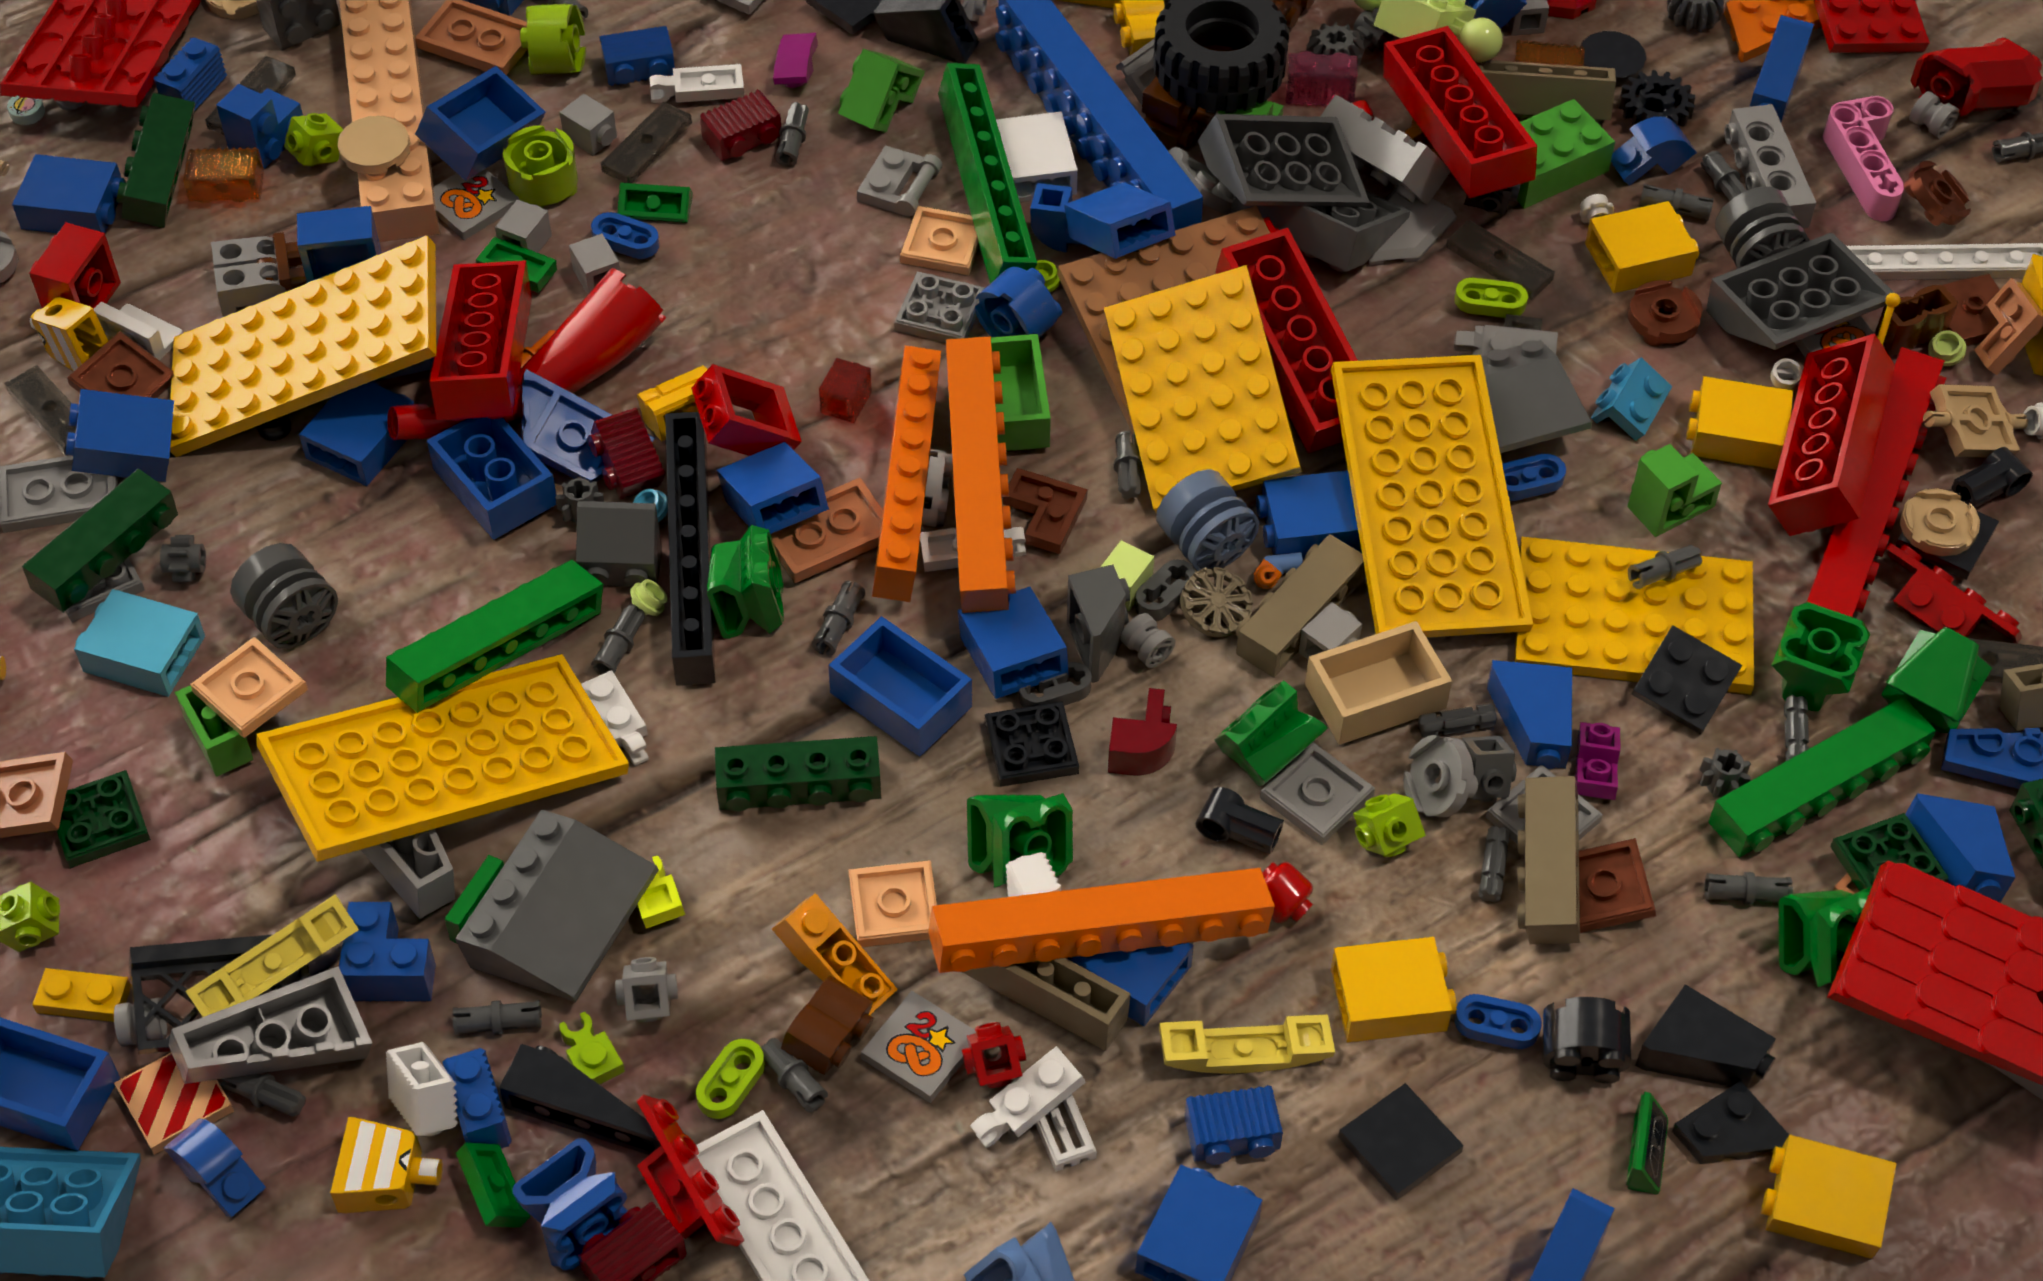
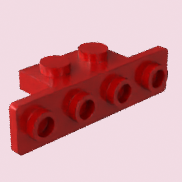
M1890 543L1887 546L1888 556L1913 573V576L1893 600L1894 604L1936 633L1943 627H1947L1968 637L1982 620L2016 644L2022 639L2021 632L2017 628L2019 622L2011 615L2002 610H1999L1996 614L1984 605L1987 601L1981 595L1970 588L1963 592L1951 584L1954 581L1951 575L1937 566L1931 570L1920 563L1922 557L1907 545L1903 544L1901 548H1898Z
M643 1094L636 1101L661 1146L639 1163L637 1167L665 1217L685 1239L706 1223L717 1242L738 1247L745 1241L738 1229L740 1221L734 1211L725 1205L717 1192L719 1184L714 1176L704 1169L697 1157L699 1150L696 1144L681 1130L677 1123L679 1115L676 1109L665 1099L660 1100Z

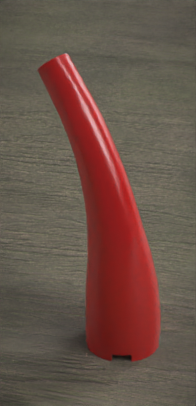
M611 268L554 334L521 367L513 416H505L503 419L507 423L521 419L522 377L526 369L571 393H575L618 365L651 336L666 319L661 314L663 309L640 285L638 288H635L631 284L625 285L621 281L626 275L617 269ZM426 404L393 406L389 408L387 414V426L392 440L429 439L461 422L436 420L434 407L428 408Z

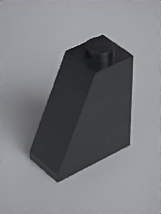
M882 0L873 13L887 41L956 63H966L979 44L976 33L960 0Z
M1685 984L1642 1044L1635 1066L1646 1071L1729 1087L1742 1081L1748 1088L1756 1076L1763 1080L1771 1069L1776 1058L1770 1055L1776 1038Z

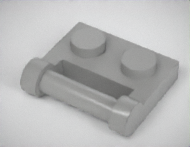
M885 145L857 190V201L904 216H913L919 206L918 200L931 178L937 176L940 172L942 161L932 154H927L923 157ZM913 172L918 173L907 193L899 196Z
M1178 147L1171 148L1168 152L1203 195V204L1222 214H1230L1234 195L1208 169L1207 165L1190 158L1186 151Z

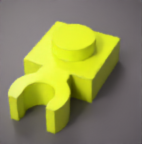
M657 855L652 858L659 871L637 904L646 929L686 915L672 874L665 876L664 866Z

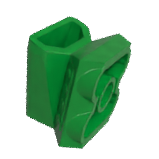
M751 525L741 540L713 545L710 556L707 596L722 637L730 639L741 635L749 618L769 634L781 626L782 622H784L782 601L783 577L769 529Z
M1810 602L1794 607L1771 665L1782 676V698L1786 701L1787 697L1791 695L1796 697L1803 696L1808 701V710L1819 711L1833 694L1849 693L1870 636L1864 622Z
M1943 627L1937 633L1919 630L1897 669L1886 681L1887 685L1881 696L1888 704L1905 697L1935 730L1948 734L1950 729H1957L1992 667L1978 656L1979 645L1952 629Z
M1283 680L1260 696L1214 740L1225 755L1237 762L1257 785L1262 786L1322 735L1328 727L1317 718L1298 711L1297 690Z
M1064 793L1044 798L1041 795H976L967 799L968 864L970 868L980 874L993 870L994 888L1008 885L1006 878V864L1008 862L1014 861L1021 856L1042 852L1046 854V859L1049 860V865L1052 866L1055 877L1061 875L1068 865L1073 862V810Z
M1872 886L1855 894L1844 890L1789 894L1780 898L1778 902L1779 966L1781 970L1797 975L1813 968L1818 987L1830 982L1833 983Z

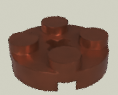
M1922 161L1909 173V179L1903 184L1905 191L1911 197L1918 200L1925 209L1924 214L1933 225L1940 226L1942 223L1957 225L1971 212V208H1965V204L1969 201L1966 191L1959 181L1946 169L1940 174L1932 169L1936 163Z
M1655 280L1641 285L1635 291V295L1630 302L1628 319L1635 331L1643 336L1645 343L1651 346H1660L1663 343H1679L1697 334L1703 307L1700 299L1691 289L1684 286L1682 291L1672 287L1673 282ZM1659 309H1663L1665 312H1671L1672 314L1664 315L1659 312Z

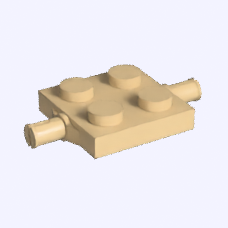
M1939 384L1930 391L1936 412L1927 411L1924 414L1923 422H1926L1924 425L1927 427L1944 428L1955 457H1988L1993 451L2001 447H2007L2014 455L2020 451L2013 429H2025L2028 425V419H2025L2027 416L2025 414H2010L2000 402L1994 386Z

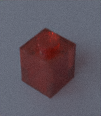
M836 358L819 388L820 413L855 424L872 393L871 368L857 362Z

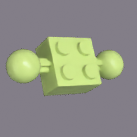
M1354 0L1356 5L1363 10L1373 11L1377 7L1379 10L1374 26L1399 38L1448 26L1475 62H1486L1493 59L1499 53L1503 44V36L1499 26L1487 18L1473 19L1476 10L1465 5L1466 0Z

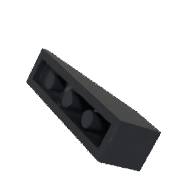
M524 1044L520 1045L499 1087L506 1109L650 1155L661 1146L647 1119L567 1060L558 1056L555 1051L544 1046L533 1048Z

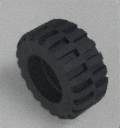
M1170 0L1159 13L1155 26L1153 57L1155 75L1166 92L1170 91L1172 98L1179 103L1181 101L1186 102L1189 108L1197 110L1199 107L1206 109V113L1216 114V111H1225V114L1236 113L1237 109L1243 108L1246 111L1254 108L1256 102L1261 104L1270 98L1281 86L1282 79L1285 77L1289 44L1287 21L1283 13L1278 10V7L1271 0ZM1210 45H1225L1236 48L1238 50L1222 52L1210 50L1204 47Z

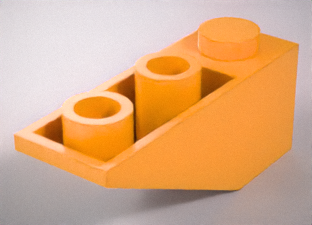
M816 893L802 901L772 928L773 932L797 960L823 982L831 975L872 1000L873 1004L869 1015L898 990Z

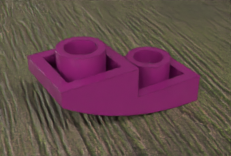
M816 33L783 35L775 60L774 85L785 84L788 88H796L808 83L814 71L812 56L818 47Z
M1580 722L1575 770L1579 795L1610 800L1616 799L1618 790V760L1621 751L1620 727H1612L1604 723L1591 724Z

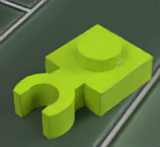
M586 1012L580 1013L583 1028L579 1031H570L565 1022L559 1023L563 1041L571 1046V1048L566 1049L567 1059L581 1072L599 1085L625 1072L624 1064L605 1031L593 1036L592 1020Z

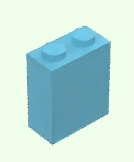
M112 589L106 600L98 605L94 618L86 631L78 636L74 650L85 673L169 697L204 640L205 634L198 613Z

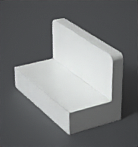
M100 302L94 308L107 339L110 340L121 331L159 361L173 348L174 337L183 333L180 328L131 304H125L118 310L106 303Z

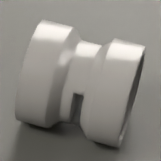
M1927 91L1914 105L1909 120L1919 126H1927L1931 134L1941 138L1955 123L1959 109L1950 103H1940V98L1937 95Z
M1142 613L1134 617L1125 626L1120 637L1121 642L1129 650H1136L1138 652V658L1148 668L1161 664L1175 647V639L1166 630H1159L1157 622L1148 613Z
M153 998L151 1000L157 1004L161 998ZM129 1002L116 1004L114 1007V1024L118 1042L121 1047L136 1045L134 1005ZM144 1006V1016H146L151 1010ZM158 1015L146 1026L147 1039L159 1040L167 1038V1022Z

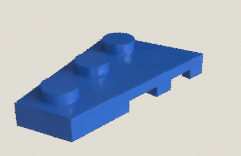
M1998 728L1950 729L1945 740L1941 770L2020 789L2022 783L2043 778V732L2040 731V728H2025L2023 733H2003Z

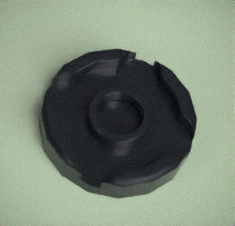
M1601 31L1591 34L1582 41L1578 51V66L1615 68V86L1626 85L1629 77L1637 79L1638 73L1643 72L1646 63L1645 49L1640 42L1627 34L1617 31Z

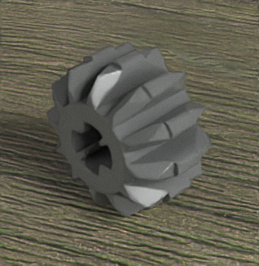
M1667 0L1668 18L1675 21V27L1685 26L1687 32L1690 29H1696L1700 33L1704 28L1713 29L1714 25L1722 17L1725 8L1723 6L1724 0Z
M1336 21L1333 26L1322 23L1320 29L1312 30L1306 46L1307 60L1310 62L1311 69H1319L1321 76L1327 73L1332 74L1334 79L1337 74L1348 77L1350 71L1358 70L1361 64V57L1364 54L1363 40L1360 38L1359 31L1350 30L1349 24L1343 27L1338 26Z

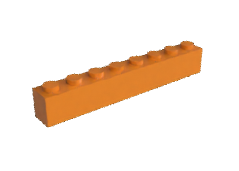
M991 336L946 339L962 613L1009 610L1008 594H1016L1014 570L1006 571V561H1014L1012 538H1004V529H1011L1010 505L1002 506V497H1009L1008 474H1000V466H1007L1006 442L998 443L997 436L1005 434L1004 412H996L995 404H1003L1002 382H994L993 375L1001 374L999 351H992Z
M907 345L904 347L872 597L904 602L911 601L918 560L941 351Z
M1251 868L934 905L931 908L928 934L939 973L966 972L971 969L994 966L1007 967L1013 964L1035 961L1049 962L1054 959L1076 956L1090 957L1095 954L1117 951L1131 952L1137 949L1158 946L1172 947L1177 944L1199 941L1213 942L1224 938L1253 937L1268 933L1275 906L1261 868Z

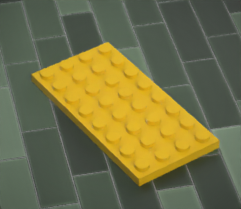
M428 235L175 336L172 359L174 375L171 378L170 400H174L170 452L175 457L184 455L435 357V243Z
M1481 355L1333 362L1331 373L1375 633L1378 634L1414 621L1418 622L1426 638L1530 631L1533 626V619Z
M563 654L491 672L418 713L399 697L258 733L256 743L317 862L628 774L629 767L628 760Z

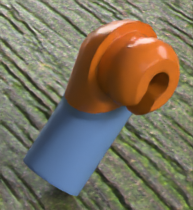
M1301 552L1265 556L1254 572L1256 585L1262 589H1270L1275 586L1284 573H1287L1291 568L1297 569L1303 563Z

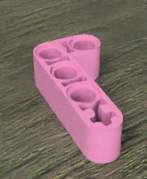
M1870 96L1834 104L1828 116L1823 139L1866 214L1877 221H1889L1895 217L1904 192V183L1879 142L1885 137L1894 108L1889 100L1879 96Z

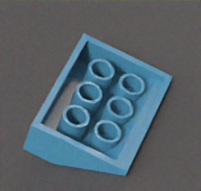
M0 1147V1274L80 1276L82 1278L106 1277L120 1247L141 1162L140 1153Z

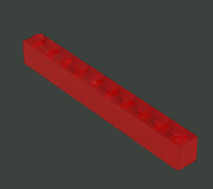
M1901 347L1895 363L1860 518L1848 523L1835 525L1807 602L1853 617L1855 611L1863 612L1870 591L1864 590L1863 587L1865 583L1872 585L1880 563L1873 561L1875 555L1882 557L1890 536L1883 534L1884 528L1892 530L1900 508L1894 507L1893 503L1894 501L1902 503L1909 481L1902 478L1904 474L1911 476L1919 455L1912 453L1913 448L1921 450L1928 428L1921 426L1923 416L1927 411L1935 412L1936 407L1934 402L1931 401L1930 391L1939 384H1945L1947 377L1940 375L1945 360Z

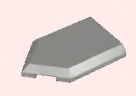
M1396 187L1385 199L1410 210V216L1368 260L1369 266L1382 265L1386 260L1403 259V262L1419 261L1456 221L1455 213L1451 208L1434 199H1431L1428 205L1417 198L1411 203L1395 192L1398 188Z

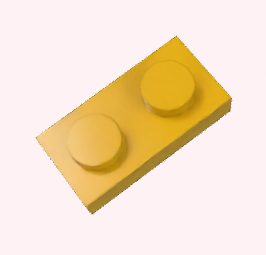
M45 968L32 1005L36 1013L114 1022V1007L116 1004L127 1002L132 985L128 977Z

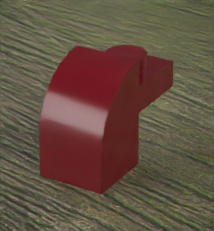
M1149 688L1145 720L1113 717L1108 773L1133 776L1147 775L1160 770L1170 761L1175 751L1177 724L1170 723L1171 706L1164 705L1165 689Z

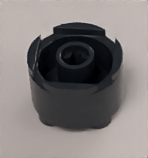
M1599 997L1565 999V1007L1555 1010L1554 1003L1547 1005L1543 1010V1062L1550 1069V1077L1557 1081H1571L1576 1079V1074L1591 1075L1599 1083L1618 1082L1620 1080V1072L1625 1071L1631 1065L1630 1010L1624 1006L1623 1012L1615 1009V1001Z

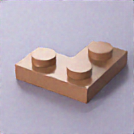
M2013 278L1988 302L1987 306L1999 324L1974 350L1985 367L1996 375L2014 360L2020 350L2043 327V312L2024 286Z

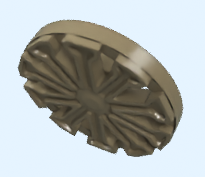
M1220 567L1203 568L1195 572L1185 583L1180 596L1181 609L1187 621L1195 629L1208 636H1232L1236 634L1241 621L1246 616L1251 617L1253 600L1251 591L1246 588L1243 579L1235 573L1232 574ZM1209 577H1214V585ZM1224 580L1230 583L1225 589H1223ZM1199 581L1202 587L1195 584V582ZM1235 589H1237L1238 592L1240 593V594L1230 595ZM1191 593L1199 598H1191L1189 594ZM1235 604H1243L1244 609ZM1200 608L1201 612L1194 614L1191 609ZM1232 615L1238 617L1240 619V622L1235 621ZM1206 618L1212 619L1210 626L1204 624ZM1221 619H1223L1227 628L1221 626Z

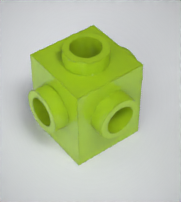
M309 113L305 116L291 117L284 147L303 166L337 162L340 156L338 139L343 129L326 113Z
M1396 793L1378 795L1365 802L1366 807L1353 812L1357 824L1355 835L1360 845L1365 850L1383 855L1384 857L1399 855L1407 849L1406 845L1426 836L1414 800L1407 796Z
M31 881L0 895V942L17 952H21L58 935L59 898Z

